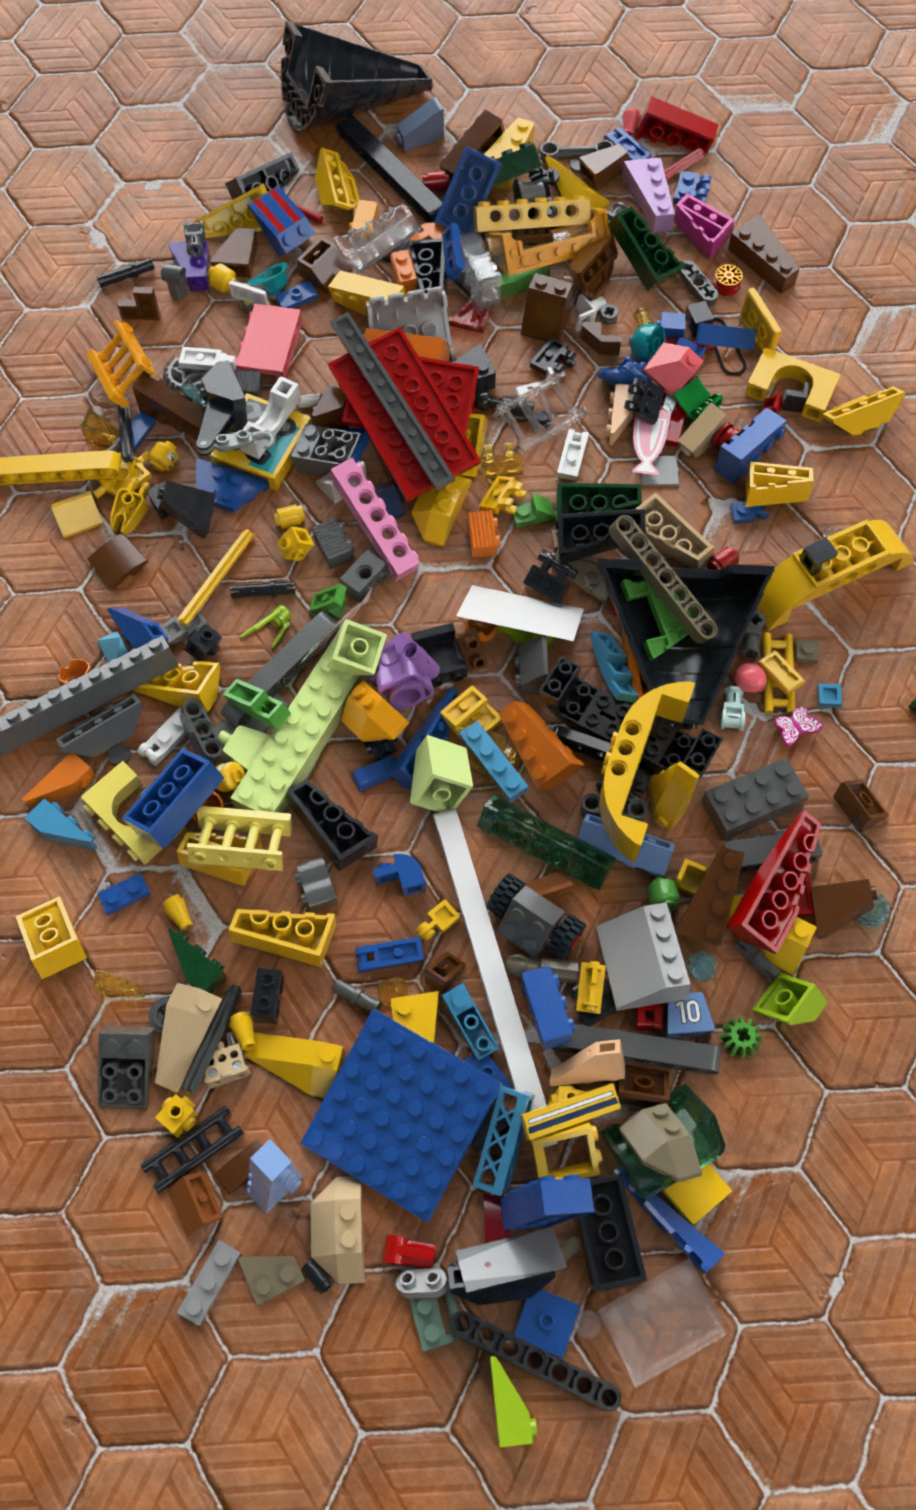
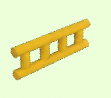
M763 633V658L771 653V649H784L785 661L794 669L793 635L787 633L784 635V640H771L770 633ZM766 675L767 682L764 688L765 714H773V707L787 708V715H792L796 709L795 691L786 695V699L773 698V687H779Z

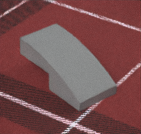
M199 611L186 627L178 622L177 616H174L160 627L169 638L167 641L172 645L187 639L195 628L200 629L204 624L210 625Z

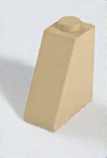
M710 403L678 439L681 446L680 451L687 457L692 455L695 459L712 446L711 443L717 431L729 422L727 415L713 403Z

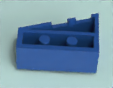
M550 966L521 973L522 993L524 997H527L529 1003L528 1010L533 1016L534 1025L543 1050L572 1042V1036L576 1030L572 1018H567L565 1010L568 1009L565 996H560L558 987H560L557 973L552 974Z

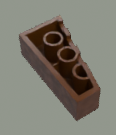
M486 109L481 115L477 116L472 126L464 132L463 137L458 143L454 144L452 150L440 163L441 171L444 170L445 174L449 175L450 181L453 178L465 146L485 154L505 132L503 120Z

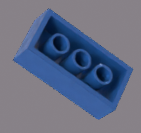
M465 146L434 222L446 228L451 223L458 224L459 234L470 238L474 230L473 206H478V202L486 201L502 163Z
M182 748L122 819L138 835L165 849L218 787L224 777L211 761Z
M579 1174L563 1176V1179L555 1180V1176L540 1177L538 1181L528 1182L529 1185L519 1186L518 1189L510 1190L509 1195L500 1198L504 1231L553 1227L594 1212L590 1178L580 1179Z

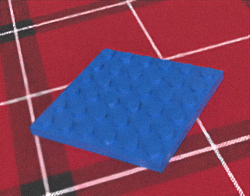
M373 1009L306 1131L301 1144L428 1223L503 1083L378 1010Z

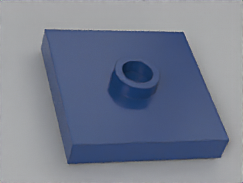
M541 1289L532 1298L526 1299L514 1336L563 1359L580 1305Z

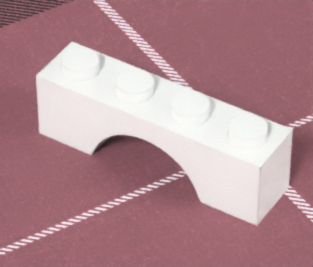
M280 376L270 390L269 401L261 418L255 423L248 421L243 430L248 432L267 431L275 437L301 400L298 384ZM268 439L257 440L247 448H241V451L260 459L266 450L264 446L270 441Z

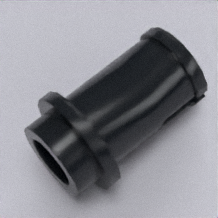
M314 1259L309 1260L301 1268V1271L304 1272L315 1286V1292L319 1291L320 1294H323L333 1285L332 1277L330 1275L327 1276Z

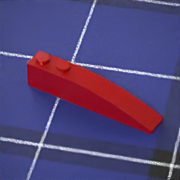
M805 810L800 812L767 856L726 926L728 930L743 942L773 954L778 953L799 913L800 907L798 902L800 895L804 894L805 885L803 883L806 873L810 871V856L815 851L822 825Z

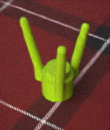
M279 605L267 617L240 635V639L245 638L255 630L271 622L275 627L282 626L271 645V649L274 650L285 630L291 625L288 621L292 617L290 611L283 605Z

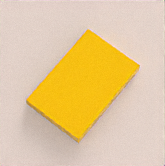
M755 288L748 289L739 318L746 329L757 330L755 343L761 353H763L765 347L776 350L782 330Z

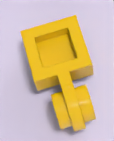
M445 899L427 913L431 923L423 922L416 929L417 937L426 942L436 933L434 931L435 927L441 933H444L460 920L461 916Z

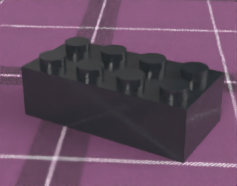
M622 1174L590 1180L594 1212L578 1217L576 1221L593 1294L645 1283L647 1277Z

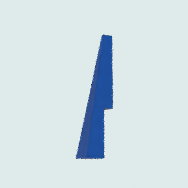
M454 688L448 689L389 769L388 772L402 787L412 790L416 749L424 738L429 735L447 741L450 728L447 727L448 724L441 716L440 711L458 696V692Z
M620 1166L613 1172L615 1175L622 1174L624 1187L662 1233L668 1232L702 1275L725 1255L721 1249L625 1168Z

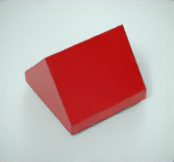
M778 393L766 398L761 412L768 408L779 415L783 405V394Z

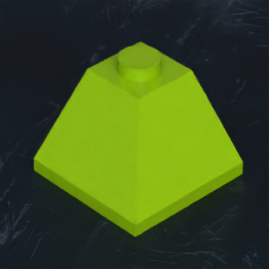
M779 973L752 1010L755 1013L782 1023L795 1025L815 1021L828 1001L815 984Z

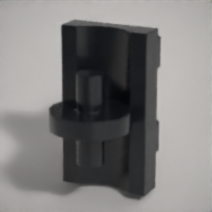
M540 160L542 167L532 170L528 174L531 182L546 176L549 177V182L543 183L546 197H549V184L551 186L555 185L559 181L560 176L559 172L553 168H549L547 171L544 170L543 162Z

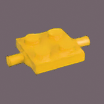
M145 451L138 458L134 456V460L128 463H124L121 458L118 477L113 479H97L101 486L92 492L95 498L99 499L106 492L116 497L117 490L121 488L126 489L132 477L139 480L137 489L145 481H149L152 478L151 473L143 466L149 460V452Z

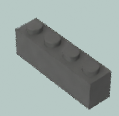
M777 831L769 836L755 834L748 839L741 840L738 837L730 838L724 842L722 847L745 852L740 874L757 872L785 831ZM817 840L815 851L811 853L810 864L818 863L822 856L819 840Z

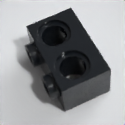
M257 969L250 1011L253 1022L278 1025L285 982L282 970Z

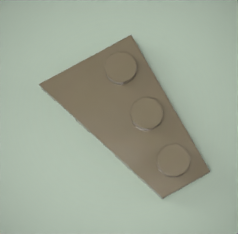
M557 550L555 557L557 561L561 562ZM589 556L568 562L567 564L571 565L572 569L576 570L578 574L575 579L568 576L566 579L606 605L609 594L597 568V559Z

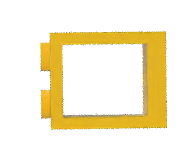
M589 1120L530 1140L537 1179L539 1180L540 1177L555 1176V1180L563 1179V1176L579 1174V1178L583 1179L601 1175L599 1165L603 1164L600 1149L595 1147V1141L599 1140L596 1126H591ZM585 1135L589 1162L548 1171L543 1144Z

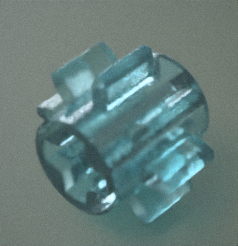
M698 951L690 956L689 962L691 965H688L687 969L691 977L694 976L696 980L707 981L715 976V967L719 964L715 956H711L710 952Z

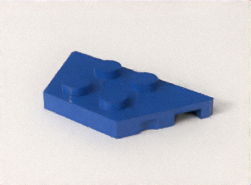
M200 458L196 459V488L216 493L214 506L235 513L244 504L254 500V495L269 488V484L266 481Z

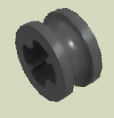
M611 304L604 305L601 308L600 320L607 325L614 324L618 316L617 307Z

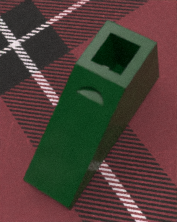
M169 928L168 932L186 980L192 987L200 988L212 994L226 979V975L223 972L225 967L216 959L210 961L205 956L207 952L198 944L193 947L187 942L189 937L181 930L175 932Z

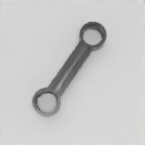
M601 140L597 142L596 146L559 147L555 142L548 141L541 145L540 159L547 163L545 160L547 155L555 160L565 157H581L614 145L608 140Z

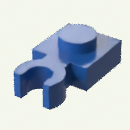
M746 501L732 502L730 510L733 524L754 523L755 517L762 520L767 519L769 511H761V509H766L767 505L746 507Z

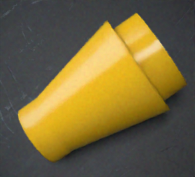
M179 894L168 898L162 903L164 906L163 911L181 931L193 925L184 898H181Z
M239 1012L231 1016L229 1027L241 1045L242 1050L254 1048L256 1043L251 1016H249L248 1012Z

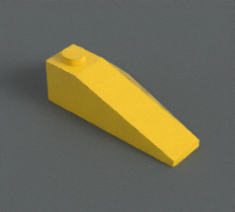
M547 155L545 157L549 168L559 172L560 179L556 184L561 195L565 196V200L573 199V195H584V198L590 199V208H604L609 205L610 201L589 187L585 181L575 176L572 171ZM570 205L568 209L573 212V207Z
M204 661L193 662V666L186 667L178 664V667L133 689L135 692L181 708L187 700L196 699L201 702L206 713H208L218 698L219 663Z
M681 761L670 766L666 771L663 770L658 775H653L648 785L652 817L659 826L668 828L670 831L687 812L700 776Z
M734 895L727 924L742 897ZM796 917L777 954L758 947L756 948L760 952L763 951L766 954L765 957L776 968L792 976L817 927Z
M254 1033L256 1046L245 1052L246 1058L271 1071L306 1094L323 1099L340 1071L345 1057L344 1047L340 1045Z

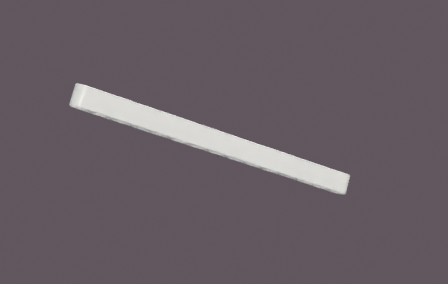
M454 808L435 813L433 817L514 1090L535 1094L531 1111L547 1106L457 811ZM558 1142L543 1144V1147H549L558 1144Z

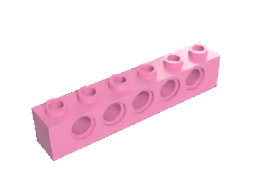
M351 458L332 468L329 478L381 560L387 563V569L396 582L417 570L420 561L419 556L408 546V539L404 533H400L395 518L387 513L386 505L375 494L372 482L370 480L367 481L364 477L361 465ZM354 481L358 483V486L353 487L349 482ZM360 499H367L370 503L363 504L360 502ZM377 516L381 519V521L375 522L371 519V517ZM387 533L391 535L392 539H385L382 534ZM400 551L403 556L397 557L393 552Z

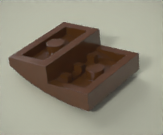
M123 533L106 542L87 559L110 587L114 589L129 574L135 576L148 562Z

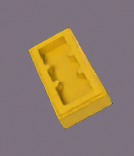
M776 650L758 662V666L762 667L766 675L786 695L804 685L805 680Z

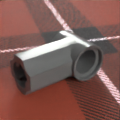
M165 263L161 269V279L167 282L170 295L175 301L186 299L188 294L185 285L186 269L181 266Z

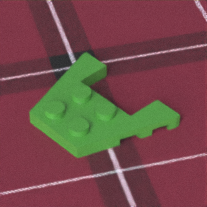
M625 579L620 583L626 601L647 597L659 628L660 637L643 642L649 661L654 660L689 635L647 581L631 582V580ZM673 593L674 598L680 601L679 596ZM687 610L688 616L693 618L692 612Z

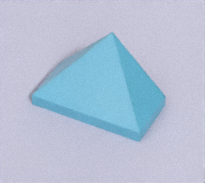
M117 631L97 640L108 663L128 653Z

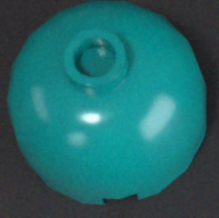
M644 324L638 327L629 339V346L634 358L639 362L650 361L660 346L665 343V330L658 324Z

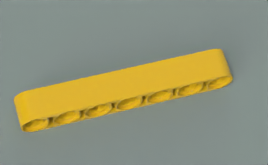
M107 450L0 457V485L113 479L119 476L121 455L116 451Z

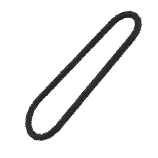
M714 317V320L722 322L723 326H727L723 319ZM714 346L724 372L730 375H739L745 371L746 361L739 349L736 350L743 362V368L741 371L731 372L724 367L717 346Z

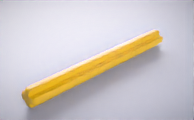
M245 529L242 531L178 618V622L186 627L191 623L254 537L250 530Z

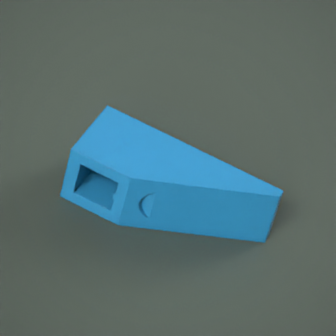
M44 798L24 817L29 825L46 840L92 850L97 849L93 842L95 837L87 829L80 830L77 827L79 823L71 815L65 817L62 814L64 810L54 801L49 803Z
M464 983L439 996L451 1019L478 1061L499 1049Z

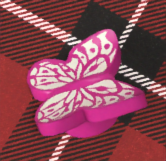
M803 706L797 707L793 711L792 717L781 716L775 720V726L782 731L781 737L787 747L792 746L803 733L814 734L823 729V724L818 719L812 716L808 717V709Z

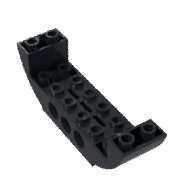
M560 656L539 690L542 700L550 711L570 729L610 743L614 731L619 733L621 724L632 705L616 700L611 694L579 679L581 666ZM655 717L639 766L652 771V775H658L661 771H666L670 766L681 761L699 774L700 778L706 771L723 738L702 728L698 737L695 738Z

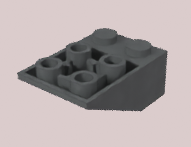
M305 424L290 457L297 472L313 475L330 472L332 468L352 458L362 434Z
M106 1026L99 1033L98 1106L148 1107L152 1077L150 1072L153 1069L155 1053L154 1027Z

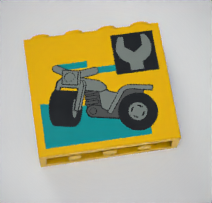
M246 393L247 421L255 423L263 415L268 401ZM293 410L276 434L274 446L266 449L260 459L242 452L241 448H237L227 452H219L214 449L209 455L210 461L217 465L219 461L267 478L270 489L277 491L293 465L290 456L305 424L313 425L312 418Z

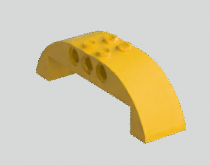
M693 682L666 684L643 695L632 705L626 714L619 733L615 731L613 733L609 752L607 751L601 771V775H604V780L600 793L599 807L601 820L613 845L629 861L636 863L648 824L623 816L622 813L655 716L682 723L695 685Z

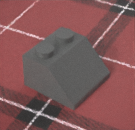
M541 635L520 645L519 654L514 655L515 668H519V674H515L516 687H520V695H540L539 690L549 675L546 635Z

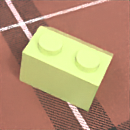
M345 619L339 628L327 667L347 675L374 676L387 634Z

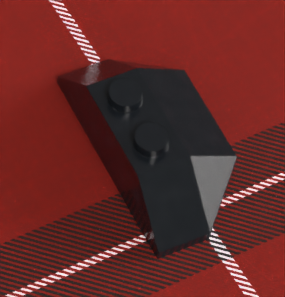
M458 1260L447 1267L450 1292L477 1305L532 1298L556 1277L554 1270L466 1292Z

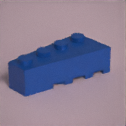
M765 408L751 421L750 427L745 425L738 436L735 434L730 438L729 444L724 443L721 446L715 472L733 484L740 478L743 479L748 473L750 462H759L762 457L761 455L771 450L776 439L779 441L786 432L784 427L787 420L770 409Z

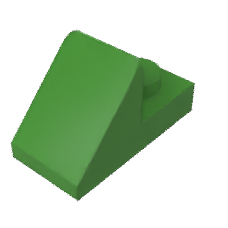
M531 493V502L515 505L518 509L512 515L516 528L556 519L551 500Z
M340 583L314 593L309 612L319 614L323 611L333 618H341L346 604L344 595L347 587Z

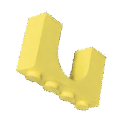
M122 761L81 796L85 803L82 807L91 817L95 814L99 818L97 822L105 831L110 829L114 833L112 838L119 846L124 844L129 849L126 852L135 862L139 859L145 865L163 848L141 837L131 827L122 825L117 821V811L122 801L142 785L137 774ZM185 826L174 837V839L186 829Z

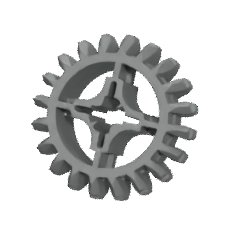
M179 354L178 358L172 357V362L167 361V367H163L162 379L167 382L166 386L175 392L177 389L182 391L191 402L193 399L200 401V388H203L202 378L209 370L180 368L178 362L181 354Z

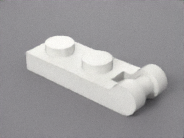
M569 429L557 477L577 481L589 438L588 432L578 433L573 429Z
M180 707L137 750L138 754L142 757H147L154 766H157L187 735L179 717ZM155 747L159 748L158 751H153Z

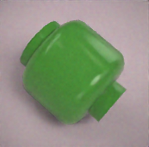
M658 877L647 887L650 905L667 902L669 912L676 909L680 902V896L676 883L673 880Z

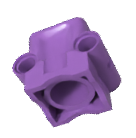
M404 631L384 644L374 676H363L378 689V694L395 710L402 711L416 706L434 694L431 680L437 677L440 667Z

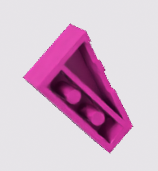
M687 193L676 204L673 222L711 259L730 238L735 219Z

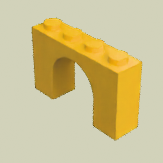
M765 347L750 377L745 396L764 402L770 387L777 380L792 378L803 384L808 382L809 396L801 416L820 423L823 418L822 414L825 413L841 374Z

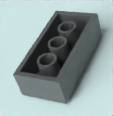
M786 757L705 791L701 802L723 841L803 807L809 795Z

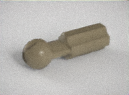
M513 954L507 959L506 970L513 977H522L521 973L550 966L552 974L557 973L559 982L576 984L578 962L543 957L542 959H535L521 954Z

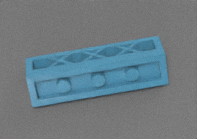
M501 1086L475 1175L474 1187L498 1196L508 1193L525 1133L520 1115L531 1111L535 1094ZM506 1093L518 1097L515 1108L507 1112L503 1104ZM506 1118L510 1128L507 1134L500 1137L496 1129L497 1122ZM499 1143L503 1151L502 1157L493 1162L489 1154L490 1147ZM489 1168L492 1169L496 1177L493 1186L481 1182L483 1172Z

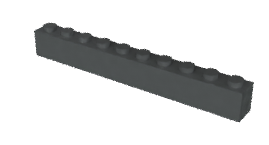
M161 636L153 639L149 643L133 649L129 653L113 659L109 663L93 669L89 673L73 679L67 684L53 689L47 694L33 699L27 704L1 716L0 756L178 667L179 665L164 637Z

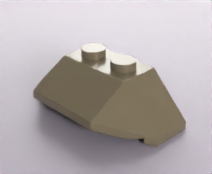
M666 1103L631 1114L620 1127L621 1135L646 1167L660 1174L671 1176V1179L678 1183L702 1176L701 1166L691 1135Z

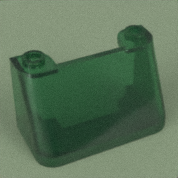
M686 1083L674 1089L670 1093L668 1107L690 1133L702 1168L718 1159L725 1151V1141L715 1114ZM614 1124L600 1131L603 1142L633 1189L641 1198H650L676 1183V1181L671 1179V1176L660 1174L641 1163L621 1135L620 1127L622 1125Z

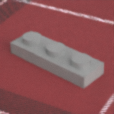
M218 1240L177 1313L196 1325L201 1326L242 1253Z

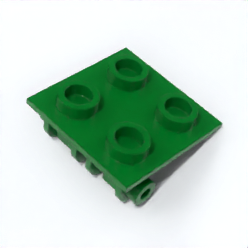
M698 377L673 395L692 422L700 416L710 403L721 409L719 405L723 402V396L717 393L711 396Z

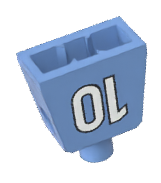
M690 990L689 999L666 1003L665 1038L677 1039L711 1036L714 1032V1025L702 992L691 993Z

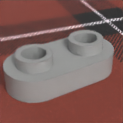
M439 1268L407 1269L397 1277L396 1286L404 1298H437L446 1293L449 1281L445 1272Z

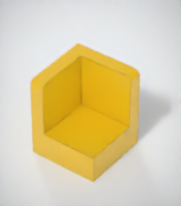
M685 859L675 882L677 889L693 896L707 867Z

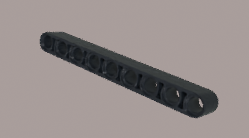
M351 115L338 122L336 130L339 136L426 223H435L434 221L442 202L355 116Z

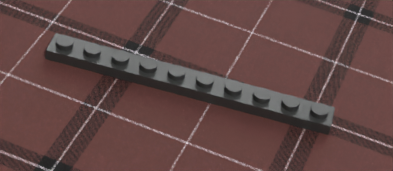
M349 312L330 321L331 327L434 489L438 491L454 482V476Z

